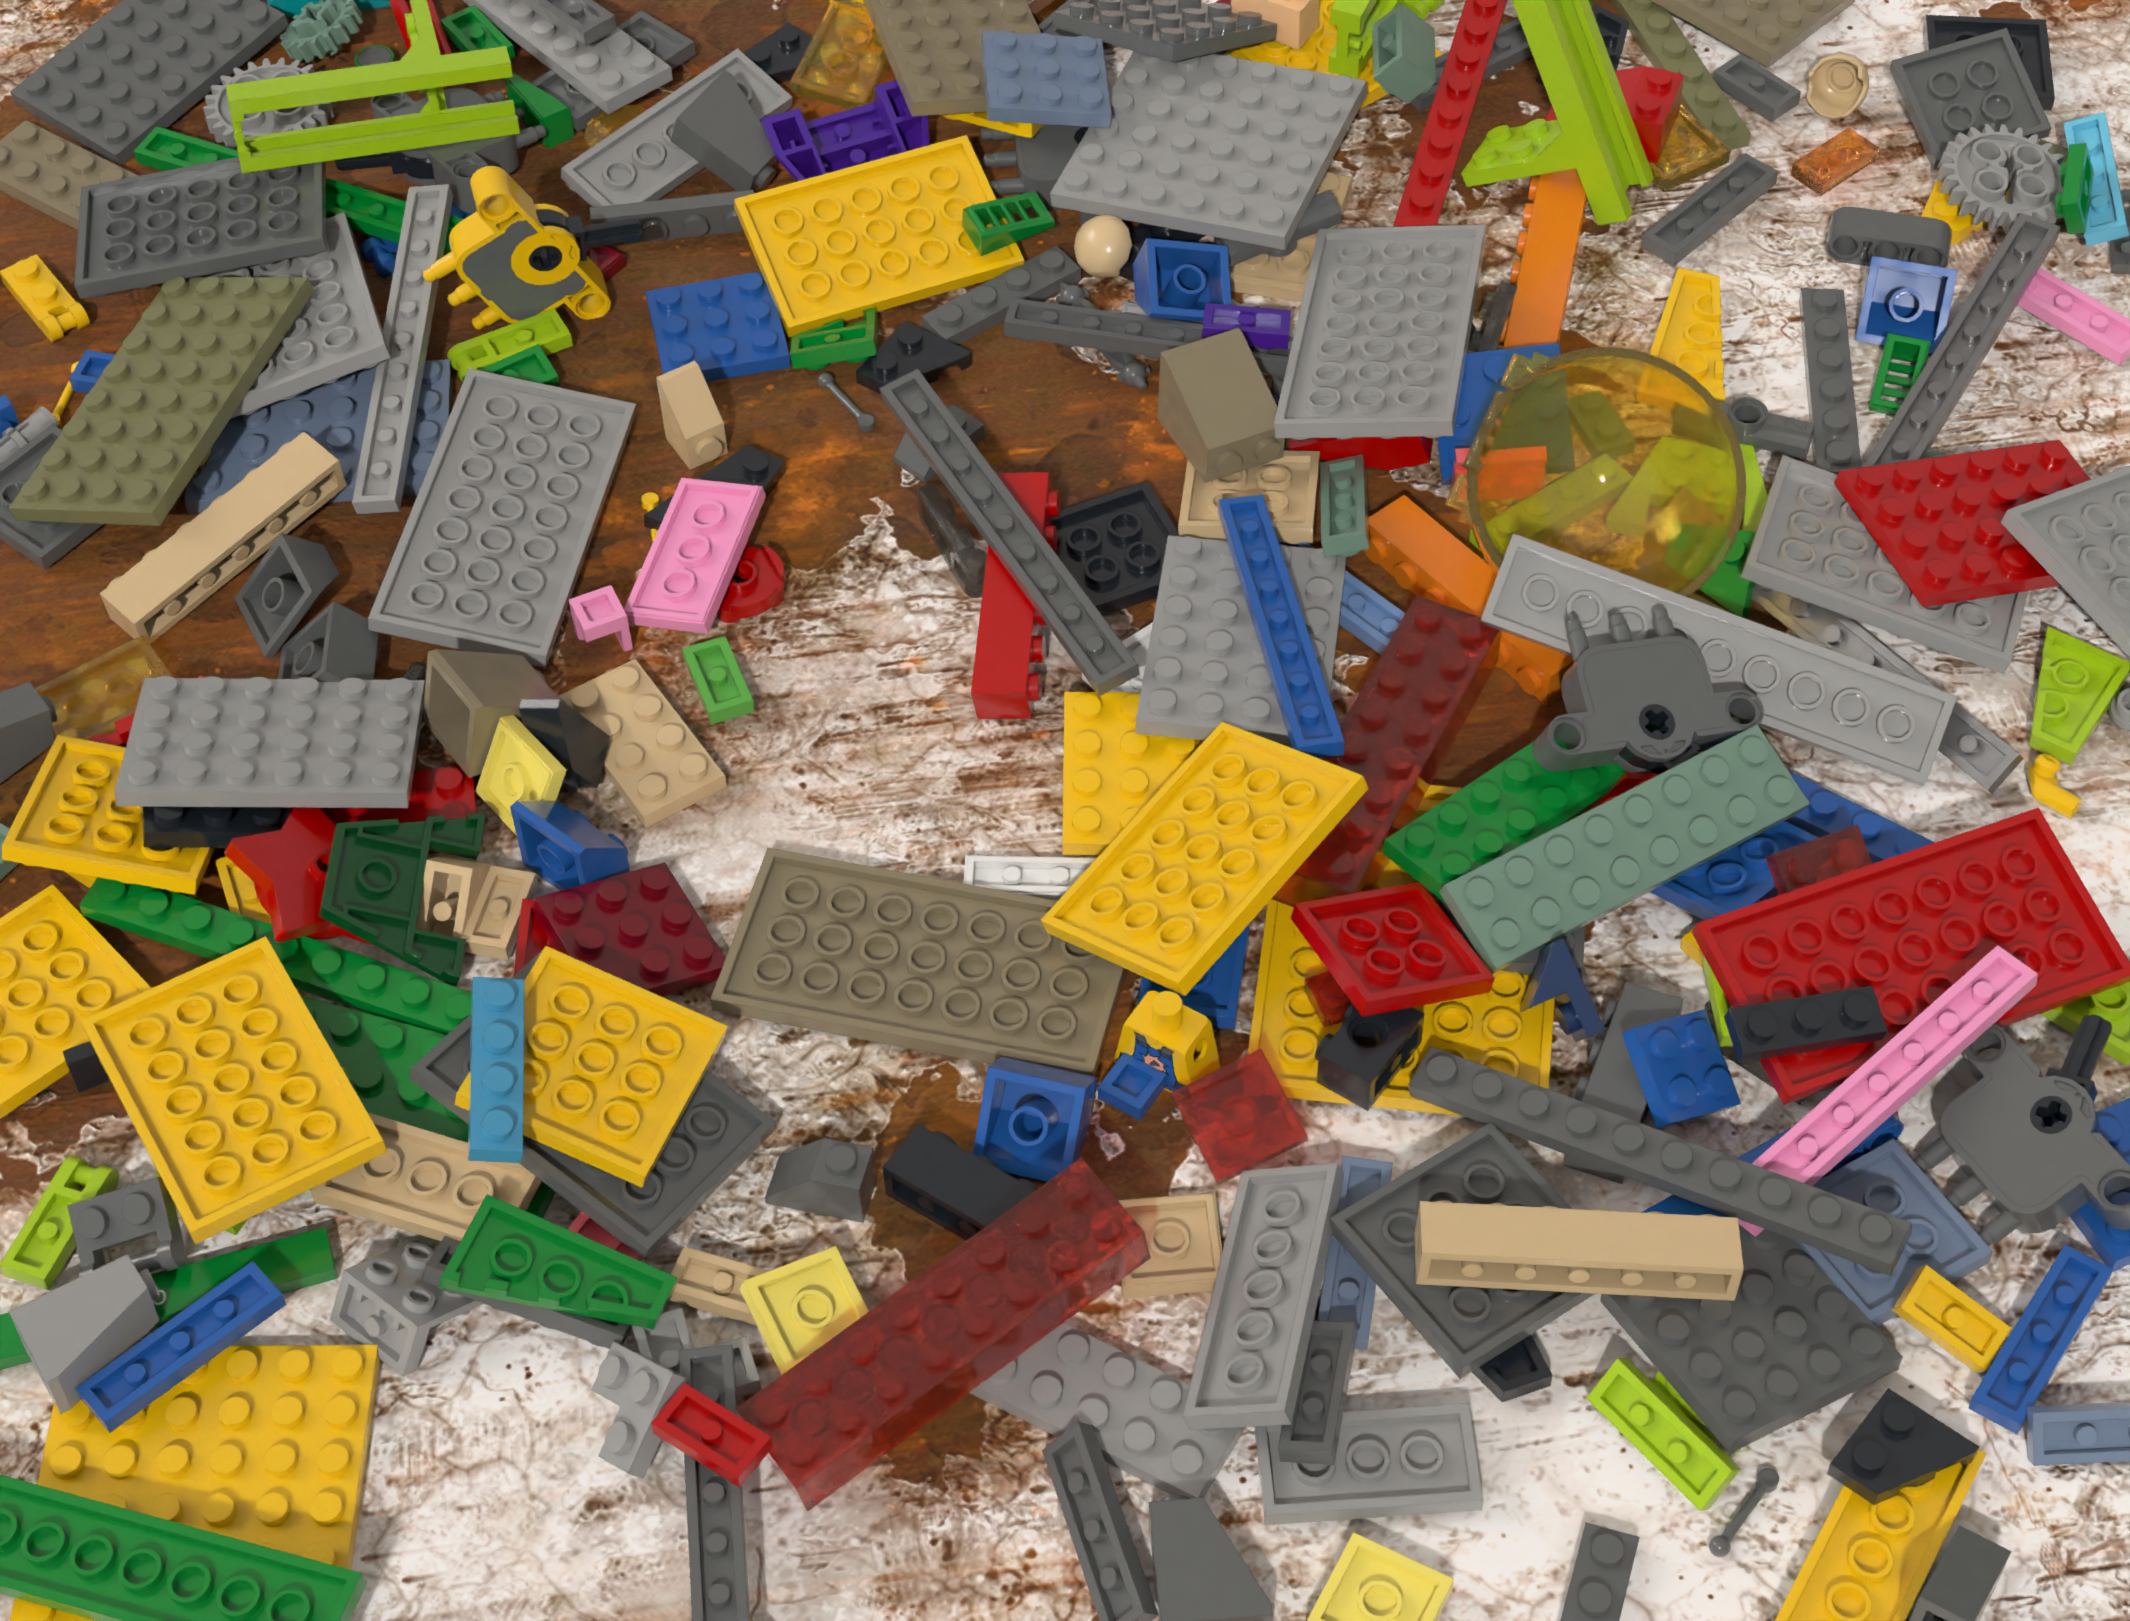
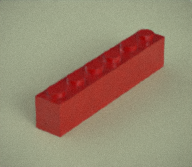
M1049 472L996 473L1056 553L1057 529L1056 526H1052L1053 517H1060L1061 496L1059 490L1052 489ZM989 545L986 557L971 696L977 719H1032L1034 701H1040L1042 697L1041 673H1037L1038 663H1045L1046 640L1045 636L1041 635V628L1048 625Z

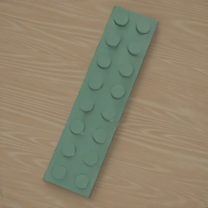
M1755 725L1445 884L1439 893L1481 960L1493 975L1799 814L1810 803L1759 726Z

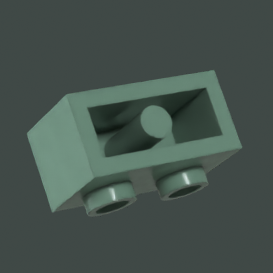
M1400 3L1372 25L1373 79L1380 83L1381 87L1388 94L1395 95L1408 104L1420 94L1428 92L1433 84L1436 83L1435 33L1432 26Z

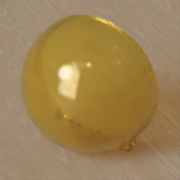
M1593 347L1574 350L1553 358L1538 352H1534L1531 359L1519 354H1513L1500 382L1507 390L1505 392L1496 391L1462 465L1467 469V475L1458 474L1445 503L1449 507L1461 512L1458 521L1471 526L1478 547L1489 566L1497 575L1514 533L1689 597L1716 572L1726 558L1736 539L1745 508L1746 471L1743 454L1732 424L1720 404L1705 387L1684 370L1664 359L1645 352L1616 347Z

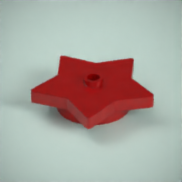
M294 807L281 830L233 838L225 849L224 854L254 881L256 895L265 911L271 916L274 937L277 942H285L303 936L314 939H331L343 935L374 946L318 916L333 832L336 826L320 808Z

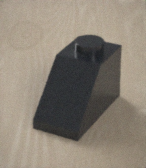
M521 699L519 710L523 725L567 770L560 791L575 793L578 788H598L610 736L560 699Z

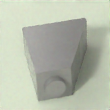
M128 1254L9 1311L20 1340L60 1414L72 1409L81 1400L75 1389L77 1386L136 1345L160 1321L152 1301L160 1297L155 1281L147 1268L138 1272Z

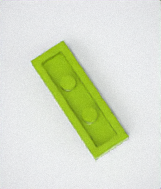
M1617 1358L1586 1398L1699 1511L1709 1510L1741 1470L1628 1358Z

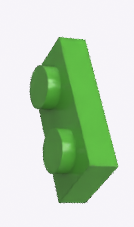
M726 636L682 648L684 662L711 725L755 712L753 698Z

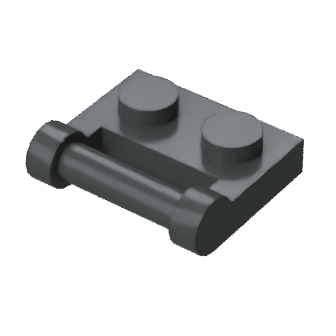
M161 1177L67 1205L81 1263L79 1277L106 1265L103 1250L157 1234L159 1241L157 1248L129 1256L137 1271L140 1272L146 1268L149 1272L163 1268L165 1271H171L185 1266L187 1256L175 1204Z

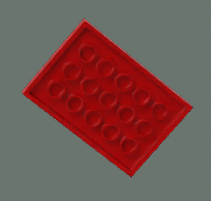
M2060 440L1840 470L1834 485L1922 607H1930L2061 586L2001 524V521L2008 509L2091 480V478L2085 473Z

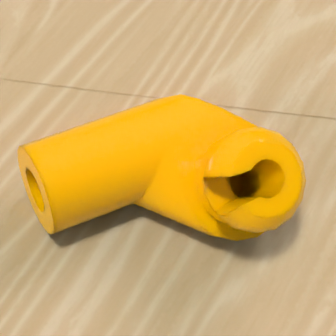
M2048 754L2038 755L2034 765H2030L2027 771L2032 796L2039 803L2068 819H2072L2078 811L2082 799L2059 786L2056 773L2061 768L2059 760Z

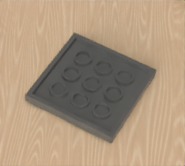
M1097 0V3L1092 4L1073 2L1070 4V8L1057 10L1053 13L1054 28L1081 36L1101 38L1102 42L1169 62L1275 40L1277 23L1263 20L1260 13L1242 11L1237 14L1231 12L1232 6L1229 4L1202 3V0Z
M1492 1122L1330 1217L1329 1220L1334 1237L1459 1379L1595 1295L1592 1293L1416 1284L1414 1232L1420 1201L1436 1202L1446 1200L1453 1203L1487 1205L1501 1203L1507 1206H1555L1572 1209Z
M1740 1224L1739 1231L1744 1270L1735 1301L1601 1294L1600 1302L1729 1454L1899 1370L1903 1358L1856 1304L1839 1290L1795 1240L1766 1229L1755 1237Z

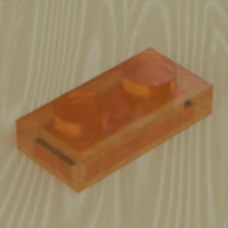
M1849 127L1795 161L1792 166L1791 176L1822 196L1875 162L1878 157L1879 147Z

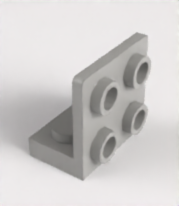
M413 1240L345 1269L330 1316V1321L361 1345L378 1344V1358L402 1377L418 1369L430 1328L484 1304L459 1294L446 1292L437 1286L423 1282L425 1266L434 1251L418 1240Z

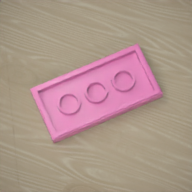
M681 477L624 607L629 625L709 634L766 498L762 486Z

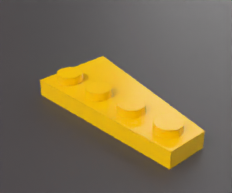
M1678 267L1640 381L1639 394L1682 403L1686 393L1725 402L1719 276Z

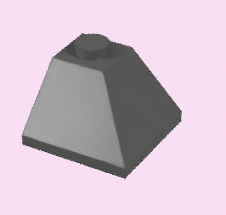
M281 533L234 599L264 657L272 659L317 606L340 574L324 545Z

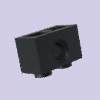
M1351 1003L1344 1014L1342 1026L1334 1035L1328 1033L1316 1050L1315 1060L1318 1061L1317 1083L1369 1111L1421 1044L1425 1014L1412 1007L1362 1017L1353 1003Z

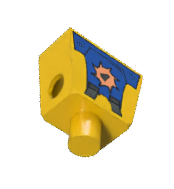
M1153 990L1146 993L1123 1025L1114 1058V1064H1116L1125 1052L1166 1073L1167 1086L1164 1089L1194 1105L1221 1069L1211 1021L1205 1015L1183 1005L1180 996L1171 991L1159 993Z

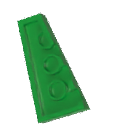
M487 1194L441 1275L439 1288L654 1330L676 1287L678 1277Z

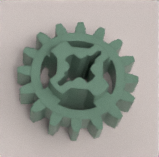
M319 0L317 4L311 2L301 8V14L295 15L293 17L294 21L288 24L289 26L285 29L286 32L280 35L281 45L291 59L294 58V60L298 59L300 61L304 59L306 63H309L317 56L322 59L328 53L332 56L343 49L341 47L343 43L350 41L349 36L360 30L357 25L363 23L362 13L354 0Z

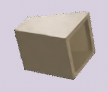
M1239 328L1160 352L1157 419L1205 483L1283 458L1285 438H1276L1274 421L1278 407Z
M441 649L428 652L423 722L469 778L481 774L500 717L514 715L523 724L519 710L521 699H560L566 703L564 699L558 698L547 685L542 673L535 670L523 655Z

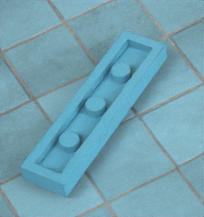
M2105 112L2063 123L2068 151L2070 144L2087 143L2094 171L2086 233H2084L2087 247L2129 236Z

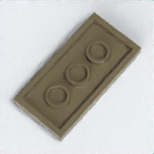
M27 120L0 140V191L77 230L79 226L81 187L138 176Z

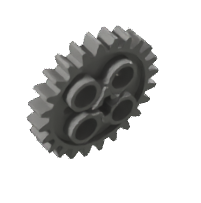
M264 58L262 66L257 67L250 61L248 62V70L243 71L235 67L233 68L234 77L222 75L220 77L222 85H212L213 95L205 96L207 106H204L203 110L210 134H214L217 143L224 141L227 148L232 149L237 146L233 135L234 129L225 85L315 73L313 65L309 64L301 68L300 60L298 59L290 65H286L284 58H280L276 64L271 65L269 59ZM335 102L244 114V121L241 122L243 136L251 137L329 126L327 119L334 118L333 108L336 107Z
M1985 124L1982 133L1976 128L1970 127L1967 136L1959 132L1954 142H1948L1938 165L1940 171L1937 180L1943 182L1940 192L1951 194L1947 204H1960L1962 206L1958 215L1965 216L1971 213L1975 216L1973 219V225L1975 226L1982 221L1988 222L1990 232H1993L1997 225L2003 226L2004 232L2007 235L2020 213L2052 224L2056 223L2058 218L2056 213V194L2063 192L2060 180V163L2064 155L2050 154L2049 151L2053 145L2051 143L2041 146L2037 144V134L2029 138L2023 137L2022 128H2018L2012 134L2008 132L2005 124L2001 125L1999 132H1994L1989 124Z

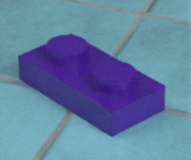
M1205 303L1202 339L1239 328L1249 346H1256L1266 350L1274 348L1288 349L1291 310Z

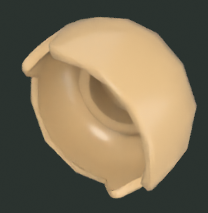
M1844 52L1825 55L1808 75L1809 91L1806 97L1808 103L1821 116L1831 119L1849 116L1861 106L1869 90L1868 70L1855 55Z
M1100 215L1086 221L1076 233L1074 244L1077 263L1087 274L1105 280V277H1116L1120 274V269L1128 261L1132 247L1129 229L1122 219L1113 215Z

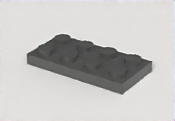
M642 10L617 26L671 67V71L696 55L694 41ZM552 69L531 82L534 86L569 107L573 128L579 132L607 114L567 81L558 76Z

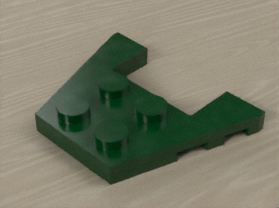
M472 813L463 819L445 820L444 815L429 816L426 818V821L399 823L398 819L337 823L333 832L318 916L449 985L457 986L461 975L466 939L416 928L426 860L429 850L477 860L481 849L486 814Z

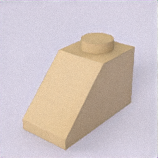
M692 361L656 377L666 439L687 467L691 470L727 454L724 422L699 365Z
M447 854L427 859L416 928L461 938L486 880L491 863Z

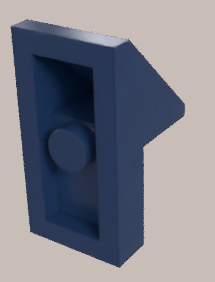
M1562 938L1543 947L1523 999L1520 1012L1555 997L1558 1003V1007L1555 1008L1557 1020L1567 1035L1572 1034L1575 1042L1606 1030L1564 939Z

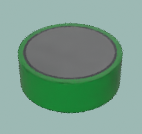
M382 45L365 47L355 56L356 67L395 62L393 51Z

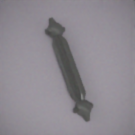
M1065 282L1060 284L1061 293L1060 296L1056 297L1057 304L1097 309L1094 304L1085 299L1089 297L1088 290H1082L1077 285H1069ZM1099 349L1111 366L1121 372L1117 374L1119 382L1123 381L1130 387L1146 389L1145 379L1146 375H1150V368L1134 361V354L1122 352L1109 353Z

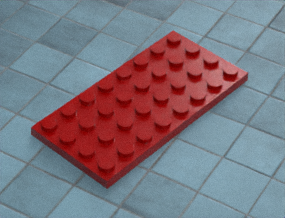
M2039 808L1699 922L1692 931L1732 1008L1873 986L1888 1029L1887 1034L1882 1040L1759 1059L1783 1105L1841 1085L1997 945L2038 973L2037 985L1994 1023L2001 1028L2130 982V962Z

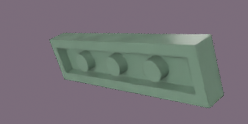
M1360 454L1320 462L1321 544L1324 556H1354L1361 550L1369 549L1367 468L1364 455Z

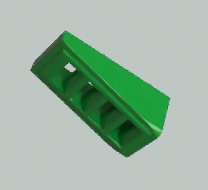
M513 72V77L504 78L508 100L514 101L515 109L523 108L526 113L525 119L522 120L527 127H535L541 124L546 128V136L539 139L545 147L550 149L574 137L569 107Z
M1036 192L978 203L964 208L962 214V227L981 256L1055 226L1054 219ZM1032 207L1038 217L1031 219L1026 209ZM1018 213L1023 221L1017 222L1012 214ZM1004 218L1008 224L1002 225L1000 219ZM991 223L993 227L987 228L986 225Z
M1888 333L1869 411L1890 415L1897 413L1901 403L1881 400L1882 395L1905 400L1909 392L1884 387L1885 383L1908 387L1911 390L1927 364L1931 341ZM1896 359L1916 363V366H1908L1891 361ZM1892 371L1897 373L1913 375V378L1909 379L1889 375L1888 372Z

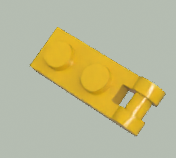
M37 254L0 271L3 284L52 343L63 338V333L74 327L80 330L90 325V320L83 306L79 302L76 303Z

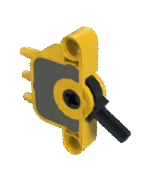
M485 166L478 169L470 179L477 211L452 228L449 235L451 252L424 270V279L431 283L456 269V272L465 283L448 295V302L456 307L462 302L465 303L478 295L489 306L472 319V324L477 330L490 326L500 319L513 324L557 308L563 303L584 320L600 318L607 314L611 307V301L601 270L587 256L586 249L639 241L642 239L639 219L630 218L583 226L580 215L569 217L565 211L557 206L545 203L534 204L533 199L502 168Z

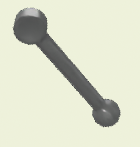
M824 372L818 376V385L823 389H828L858 420V428L861 431L870 432L875 428L874 416L863 414L834 384V378L830 373Z
M1765 1468L1759 1471L1756 1479V1488L1724 1532L1710 1540L1709 1549L1714 1556L1724 1557L1730 1552V1541L1766 1492L1770 1493L1777 1489L1779 1475L1775 1470Z

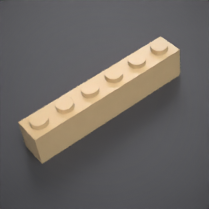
M302 432L291 442L282 445L278 452L258 468L248 472L244 479L224 495L218 496L207 509L192 521L184 523L173 536L158 548L146 553L139 563L124 575L110 582L108 587L100 593L110 619L142 647H148L267 551L281 533L288 534L344 489L347 484L339 460L305 432Z
M1446 1200L1436 1202L1420 1201L1414 1232L1416 1284L1735 1301L1744 1270L1738 1218L1718 1217L1712 1214L1698 1216L1664 1214L1657 1211L1640 1213L1611 1211L1608 1209H1564L1555 1206H1507L1501 1203L1487 1205L1453 1203Z

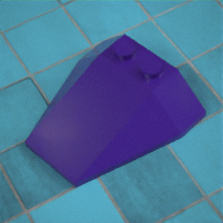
M897 80L876 85L873 103L805 122L800 108L761 119V124L775 158L796 181L929 145L928 115L911 116Z

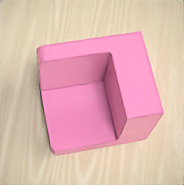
M612 585L569 599L574 629L579 640L585 639L587 643L615 633L624 652L633 649L628 618Z

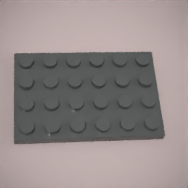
M123 0L10 91L14 103L121 167L134 156L133 151L156 126L164 129L169 127L212 91V85H219L222 75L230 76L234 72L233 68H239L289 25L284 13L260 0Z
M239 157L81 187L74 285L79 298L102 297L113 292L128 289L148 288L154 284L165 283L167 280L180 276L185 279L217 272L227 273L237 268L258 264L268 265L279 260L300 256L310 257L320 252H326V162L242 173Z
M541 952L511 979L525 980ZM471 1014L411 1067L409 1076L412 1082L468 1125L469 1111L454 1104L456 1093L470 1071ZM707 1070L643 1188L524 1135L522 1160L519 1164L646 1260L773 1133L776 1121Z

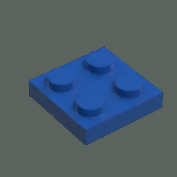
M1705 1009L1634 1027L1622 1033L1657 1129L1728 1110L1741 1104Z

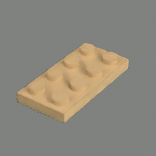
M636 659L558 696V698L564 699L567 705L610 736L602 770L645 828L727 787L725 774Z
M368 1113L384 1140L387 1152L312 1188L311 1194L314 1202L438 1241H441L445 1236L460 1242L487 1194L526 1211L542 1181L519 1163L468 1161L467 1142Z

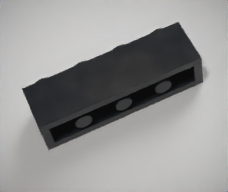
M918 1124L883 1166L886 1195L1052 1291L1057 1288L1088 1248L1087 1219L1084 1218L1078 1209L1068 1203L1059 1204L1043 1195L1030 1181L1025 1179L1017 1180L999 1170L998 1166L989 1158L983 1155L975 1156L960 1148L950 1136L943 1132L936 1131L934 1133Z

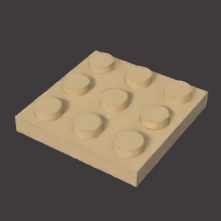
M1284 450L1283 458L1205 483L1190 461L1187 460L1178 524L1179 536L1227 541L1218 515L1219 499L1263 494L1278 542L1286 544L1313 543L1320 472V451Z

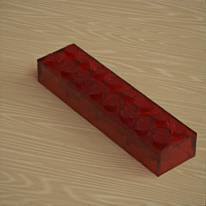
M1417 595L1415 596L1340 726L1345 741L1344 755L1321 759L1363 775L1369 789L1273 896L1272 900L1294 907L1295 903L1373 890L1389 861V858L1382 853L1385 839L1408 825L1498 663L1501 641L1500 630L1480 622L1481 617Z
M1080 1158L738 1406L736 1410L742 1419L771 1436L773 1447L766 1455L805 1509L809 1511L1148 1261L1151 1256L1145 1232L1086 1162Z

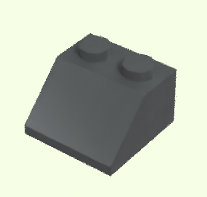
M333 601L282 646L278 679L310 677L318 682H340L346 678L374 680L375 662L380 652V647L377 645L379 632L368 629L367 618Z

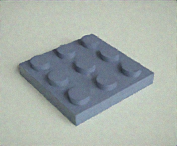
M982 31L981 54L988 121L1110 128L1112 112L1101 38L1055 36L1047 33L1024 34L1011 33L1009 31Z
M1894 1139L1821 1178L1813 1185V1187L1912 1223V1234L1892 1275L1889 1276L1796 1241L1849 1300L1853 1301L1876 1327L1897 1316L1892 1309L1918 1267L1927 1265L1953 1284L1988 1264L1993 1253L1990 1247Z

